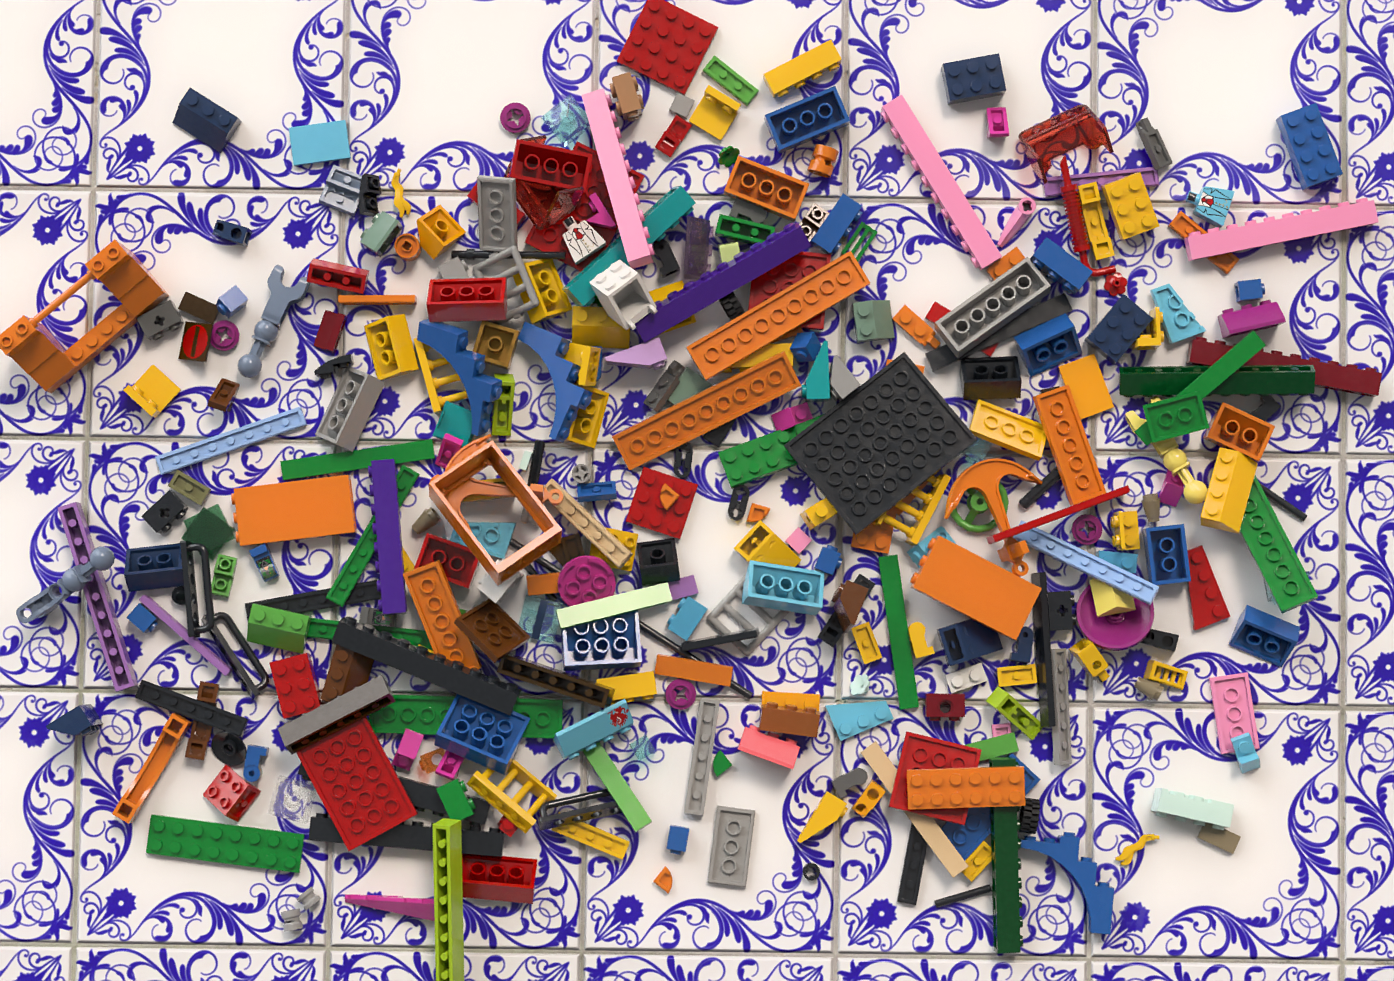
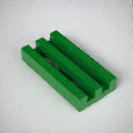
M861 222L841 252L842 255L846 254L861 229L864 228V233L851 251L853 255L868 232L872 235L857 255V262L878 233L864 222Z

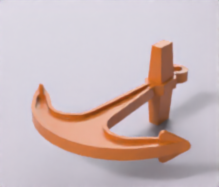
M491 434L462 447L449 461L446 469L452 464L461 462L466 454L476 452L481 444L487 442ZM472 477L444 496L470 531L471 528L460 511L461 503L464 499L470 496L515 497L507 485L477 480ZM531 484L529 486L542 504L549 501L552 505H559L563 501V493L559 489H553L548 492L544 485ZM556 494L559 496V499L554 500L552 496Z
M986 459L966 468L954 481L948 495L944 518H949L958 505L963 493L967 489L972 488L980 491L984 496L999 531L1003 532L1011 529L999 492L1000 479L1005 475H1011L1023 481L1042 485V481L1022 465L1010 460ZM1013 536L1004 539L1003 548L997 550L1001 562L1009 561L1013 563V574L1019 577L1026 575L1029 568L1027 563L1022 561L1024 554L1030 552L1026 540L1017 541ZM1018 566L1022 567V572L1018 570Z

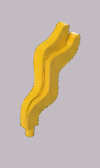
M398 168L397 172L393 175L391 184L395 189L394 205L399 210V216L403 217L405 210L407 215L410 214L411 205L403 198L404 188L399 183L401 169Z
M1155 834L1142 835L1136 843L1126 846L1122 854L1115 857V860H1124L1121 862V865L1130 864L1136 851L1144 848L1147 841L1159 839V836Z

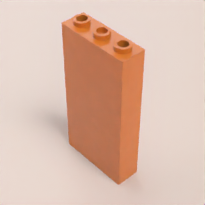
M350 475L234 488V493H231L232 504L236 506V512L233 513L234 523L238 524L236 541L243 547L357 533Z
M941 536L932 537L927 546L929 548L927 555H923L918 564L921 566L918 573L914 572L911 577L910 583L912 585L910 588L1011 640H1017L1042 588Z

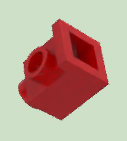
M504 815L497 823L499 829L509 837H512L518 829Z

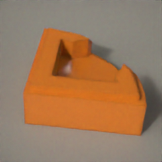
M664 484L661 489L660 498L663 507L668 510L679 495L668 485Z
M752 503L747 522L762 520L767 516L770 508Z
M665 866L653 882L667 893L670 892L672 887V875Z

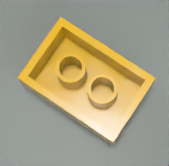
M1140 172L1101 186L1120 240L1159 227Z

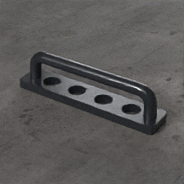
M180 541L188 636L197 638L200 637L201 633L209 632L215 623L209 553L205 545L201 543L192 544L191 541ZM193 551H200L207 616V623L203 626L199 625Z
M225 612L215 613V622L220 619L225 621L262 679L259 684L254 685L214 623L213 628L209 631L210 635L252 700L260 695V691L268 686V673L233 619ZM206 615L201 619L204 625L207 623Z
M602 789L543 803L539 809L540 818L538 826L539 830L542 831L620 814L622 811L616 802L613 801L547 815V810L551 808L610 796L607 789Z

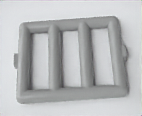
M511 246L500 253L495 252L489 255L488 259L473 266L475 277L484 278L481 270L511 255L513 256L516 266L492 278L506 277L507 279L519 273L523 284L507 291V300L527 291L530 301L507 312L506 320H493L494 324L497 325L512 318L518 319L523 316L522 313L539 305V300L516 246Z
M746 574L707 616V620L722 634L731 633L716 618L723 610L745 630L755 628L729 604L736 596L742 600V589ZM748 605L767 625L748 646L741 641L731 643L744 655L749 656L790 611L780 610L772 618L761 607Z

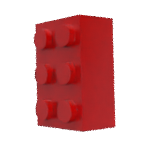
M427 533L414 569L440 560L449 582L470 589L480 563L471 550L466 546Z
M310 653L269 663L283 719L310 712L323 704L322 700H320L321 695Z

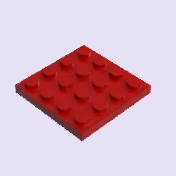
M647 0L617 59V63L685 96L718 27L665 0Z
M802 251L751 281L748 310L830 263L831 254ZM825 311L797 328L823 331Z
M906 731L889 807L964 826L968 808L908 809L907 770L977 768L982 750Z

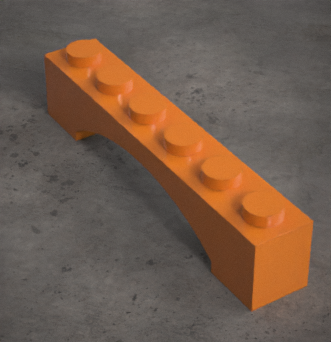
M177 713L171 714L146 762L120 799L112 813L113 815L128 824L135 820L191 726V721Z

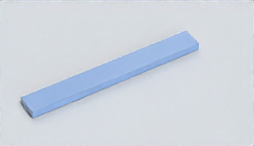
M297 407L164 453L155 458L161 475L306 426L307 423L302 408Z
M1021 520L1019 525H1022L1026 522ZM1033 528L1013 536L1017 541L1026 540L1027 546L1148 605H1151L1159 591V586L1038 528Z

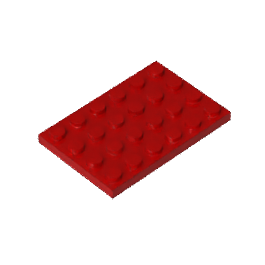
M577 141L573 148L574 151L593 154L586 192L578 193L552 188L524 243L541 252H566V259L557 260L581 272L610 245L618 230V225L598 153ZM631 169L628 174L629 177L633 176L636 188H633L635 194L645 176ZM596 193L616 224V228L608 229L590 225L605 240L606 246L576 265L562 236L568 231L563 221L572 216L576 223L579 224L596 215L598 212L594 213L588 204L590 202L589 196Z
M367 717L296 752L348 851L418 814Z

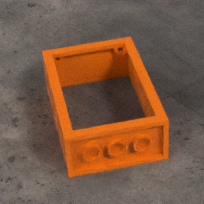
M493 440L489 443L481 444L476 452L466 454L461 462L450 465L446 472L441 475H435L429 482L430 499L497 586L561 543V527ZM490 465L543 531V534L498 565L444 497L454 488Z

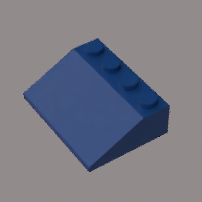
M638 610L561 630L563 671L634 668L641 666L642 655Z
M457 694L436 733L434 745L506 775L530 722V718L515 711L511 715H507Z

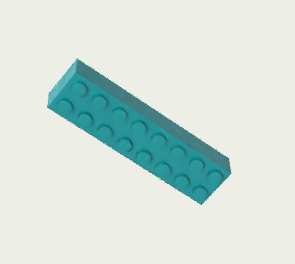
M682 186L670 189L644 213L645 221L642 223L643 227H647L650 238H647L648 244L660 241L666 235L664 233L666 230L673 229L680 222L678 220L680 217L687 216L694 210L692 206L696 202ZM621 235L562 288L576 306H589L595 301L596 298L594 296L596 294L589 282L598 274L608 269L611 264L621 260L630 267Z

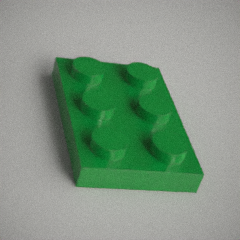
M1199 390L1142 405L1152 443L1209 428Z

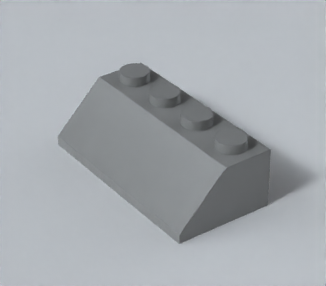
M346 368L315 435L353 452L385 382L355 368Z

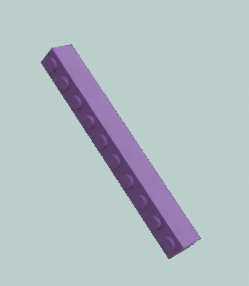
M73 502L58 507V512L75 565L82 564L84 566L90 561V554L95 547L81 503ZM96 570L90 575L92 580L86 583L83 590L115 691L119 692L138 686V682L103 572Z

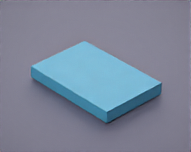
M346 120L289 128L294 166L351 159Z

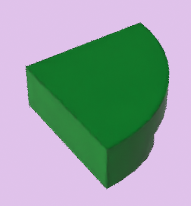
M721 750L717 752L713 761V769L717 777L732 766Z

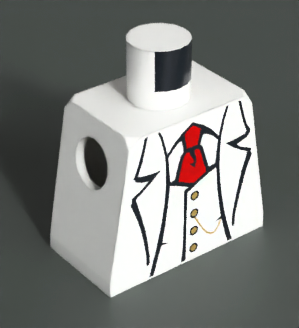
M570 216L563 221L568 231L562 236L576 265L606 246L605 240L585 220L577 224L574 218Z

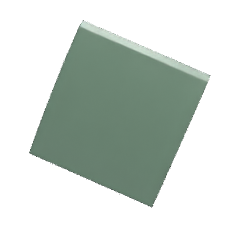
M686 367L679 377L680 383L668 398V401L675 405L713 385Z

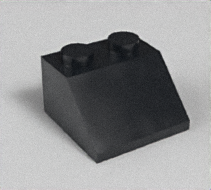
M675 538L637 543L642 586L680 581Z

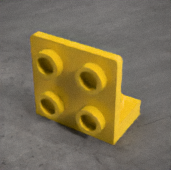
M708 85L689 122L718 140H722L740 111L741 104Z
M1155 307L1149 312V315L1153 318L1150 322V335H1140L1133 342L1132 350H1155L1161 346V342H1164V332L1160 331V323H1163V313L1159 311V307Z
M575 343L569 344V350L563 359L581 366L575 383L583 386L596 385L601 348Z
M151 365L133 386L128 385L123 391L149 415L156 418L181 389L155 365Z
M1137 511L1114 512L1110 518L1111 528H1114L1115 536H1112L1113 547H1116V551L1140 549Z
M606 528L633 555L622 568H618L591 543L589 556H595L604 560L611 568L632 571L638 534Z

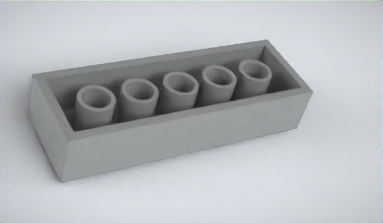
M1026 257L936 321L935 331L954 355L960 358L1050 293L1051 285L1031 260Z

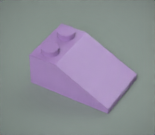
M659 337L605 357L607 365L644 369L654 368V370L665 367V363H667V357Z

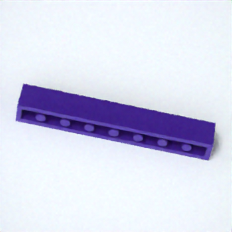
M395 459L372 460L371 466H368L369 477H372L373 485H370V496H374V504H371V513L375 515L376 523H372L373 535L377 534V542H374V552L378 554L379 561H375L376 573H380V580L377 581V591L381 592L382 599L378 600V607L384 616L407 614Z

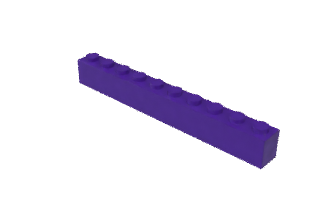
M798 223L786 225L783 231L770 234L767 240L762 243L753 244L747 252L736 254L733 260L728 263L723 262L719 264L717 269L712 272H705L700 276L699 280L695 282L690 281L680 291H673L667 295L666 299L654 302L658 312L655 314L650 312L635 323V329L643 342L651 340L810 247L811 244Z

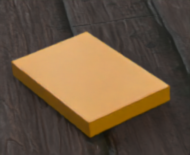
M1095 354L1058 367L1064 386L1069 385L1080 419L1114 408Z

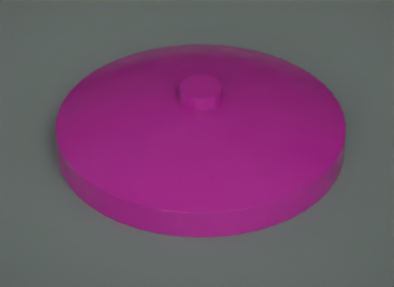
M1089 584L1080 595L1077 603L1078 626L1086 639L1093 642L1095 646L1110 651L1126 650L1138 645L1149 634L1154 622L1153 602L1151 605H1148L1133 597L1136 610L1097 617Z

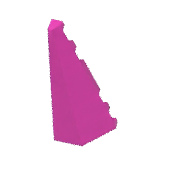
M345 894L346 903L435 921L434 899Z

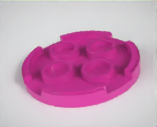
M579 556L570 560L564 565L558 577L559 593L562 600L568 606L613 596L616 588L613 570L604 560L595 556Z

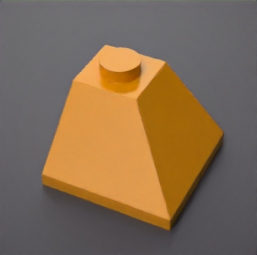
M438 205L416 221L420 246L433 260L445 253L466 233L441 205Z

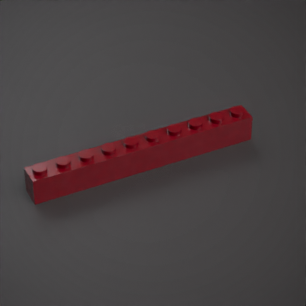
M1196 337V339L1191 340L1189 343L1186 364L1212 366L1236 344L1229 346L1224 341L1215 340L1212 343L1207 342V338ZM1263 348L1242 365H1313L1315 369V387L1370 397L1379 395L1382 373L1377 372L1375 368L1365 367V370L1358 369V366L1353 364L1340 366L1339 362L1336 361L1324 363L1320 362L1319 358L1309 357V360L1301 359V355L1297 354L1284 356L1282 355L1283 352L1280 351L1263 352Z

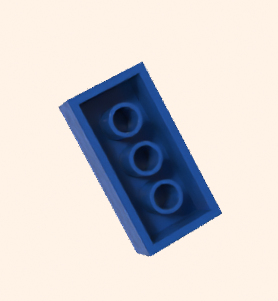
M836 86L764 116L765 123L779 154L843 128L850 123Z
M1317 103L1283 114L1276 119L1302 191L1336 179L1343 174Z

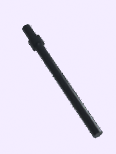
M467 249L466 251L452 250L451 256L452 258L459 257L466 258L467 260H475V258L488 259L489 255L495 252L475 251V249ZM519 251L522 259H566V252ZM511 255L505 259H513V256Z

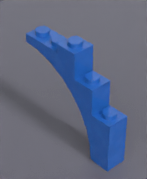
M429 318L420 321L417 340L439 352L455 369L466 389L472 414L471 434L480 436L488 432L491 425L492 401L499 399L502 394V380L483 374L485 355L466 349L468 345L467 330L443 322H429Z
M525 322L518 340L529 345L539 354L546 364L554 384L556 410L549 437L564 443L565 439L569 436L572 422L577 417L578 409L586 410V407L591 402L593 393L574 385L578 379V372L581 366L563 359L569 350L571 341Z
M1064 832L1063 835H1058V842H1055L1054 838H1044L1043 841H1038L1034 836H1024V839H1020L1021 848L1035 850L1050 856L1072 875L1085 899L1088 912V931L1110 935L1114 888L1109 886L1110 883L1098 882V885H1095L1097 863L1092 861L1090 857H1081V860H1078L1080 838L1075 836L1073 832Z

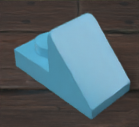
M1249 732L1231 738L1230 740L1241 773L1260 768V758L1255 751Z

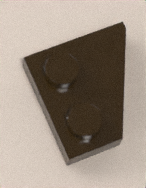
M579 533L562 537L561 543L549 550L563 567L570 560L579 556H585Z

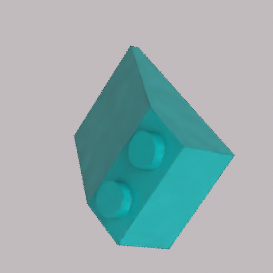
M828 341L823 342L805 381V385L801 387V398H805V402H828L830 399Z

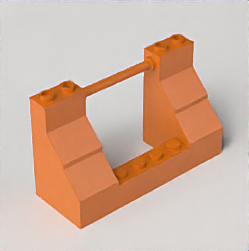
M113 240L85 264L89 269L87 273L35 317L29 318L23 315L0 334V349L5 355L11 357L46 392L52 394L138 322L137 317L154 309L169 296L137 256L117 240ZM91 279H97L122 304L65 351L45 325L40 322Z

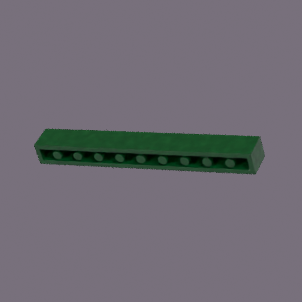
M1313 365L1241 366L1206 397L1212 394H1220L1221 396H1231V394H1239L1241 396H1250L1251 394H1259L1261 396H1269L1270 394H1279L1281 396L1298 394L1306 396L1314 394L1315 369ZM1210 366L1119 367V394L1124 397H1133L1134 395H1143L1144 397L1162 395L1164 397L1178 395Z
M1013 757L989 758V767L1019 766ZM1020 806L990 807L994 951L998 954L1020 953V947H1023V936L1020 935L1023 919L1019 908H1022V898L1019 897L1022 881L1018 871L1021 870V859L1018 858L1021 842L1018 839L1017 832L1020 831V820H1017V812L1020 811Z

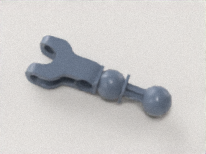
M276 265L267 280L271 295L261 316L262 320L255 325L254 335H252L255 342L250 353L245 354L238 361V371L244 377L251 378L260 373L262 368L260 356L265 346L271 347L270 342L276 339L278 327L280 328L290 306L294 303H299L305 298L310 286V282H307V277H301L293 287H285L282 284L285 273L283 267Z
M104 546L95 548L90 554V561L84 566L80 564L66 570L62 578L57 580V583L50 585L22 604L16 610L18 620L22 623H28L36 618L47 616L72 593L82 590L86 583L92 580L90 576L96 570L106 571L111 568L115 560L113 551ZM25 608H29L32 612V615L28 618L24 616Z

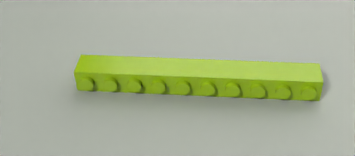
M443 818L432 824L436 981H464L461 820Z

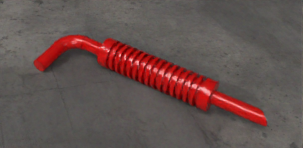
M1064 155L1060 161L1064 186L1060 187V190L1063 193L1062 197L1064 196L1062 200H1065L1063 204L1066 205L1064 206L1066 208L1065 212L1067 211L1065 214L1068 215L1066 219H1069L1067 223H1070L1068 224V227L1070 226L1069 230H1071L1069 233L1072 234L1070 237H1073L1071 239V242H1074L1072 243L1074 245L1073 251L1074 253L1079 252L1081 263L1093 271L1090 275L1091 277L1116 273L1115 265L1099 269H1093L1089 265L1086 250L1090 249V244H1087L1089 240L1086 239L1088 238L1086 236L1087 232H1085L1086 229H1084L1086 226L1083 225L1085 221H1082L1084 217H1082V210H1080L1082 207L1079 206L1081 202H1078L1080 201L1078 199L1079 195H1077L1078 191H1076L1078 188L1077 184L1071 183L1066 155Z

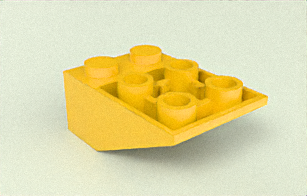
M761 520L734 547V550L748 563L752 560L796 567L801 561Z

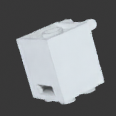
M621 260L611 264L608 269L598 274L589 282L607 315L626 330L629 328L634 330L636 328L635 323L650 312L653 314L658 312L638 272Z

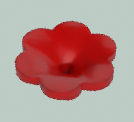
M1116 272L1113 275L1109 274L1106 276L1104 289L1109 291L1111 296L1123 294L1126 291L1127 279L1122 277L1121 273Z

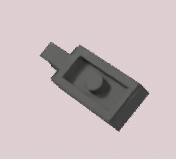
M1148 117L1136 122L1139 136L1155 171L1173 164L1158 129H1154L1151 126Z
M674 360L643 403L659 412L680 383L679 377L685 367Z

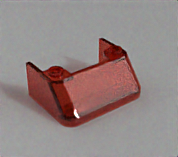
M1083 104L1022 131L1018 136L1033 171L1044 184L1048 183L1045 173L1052 166L1050 160L1081 145L1094 150L1103 145L1110 153L1114 152L1106 126L1087 105Z
M543 135L520 140L544 144L547 137ZM511 161L504 174L505 178L509 177ZM516 180V201L538 230L548 229L573 212L584 191L582 186L557 192L553 187Z

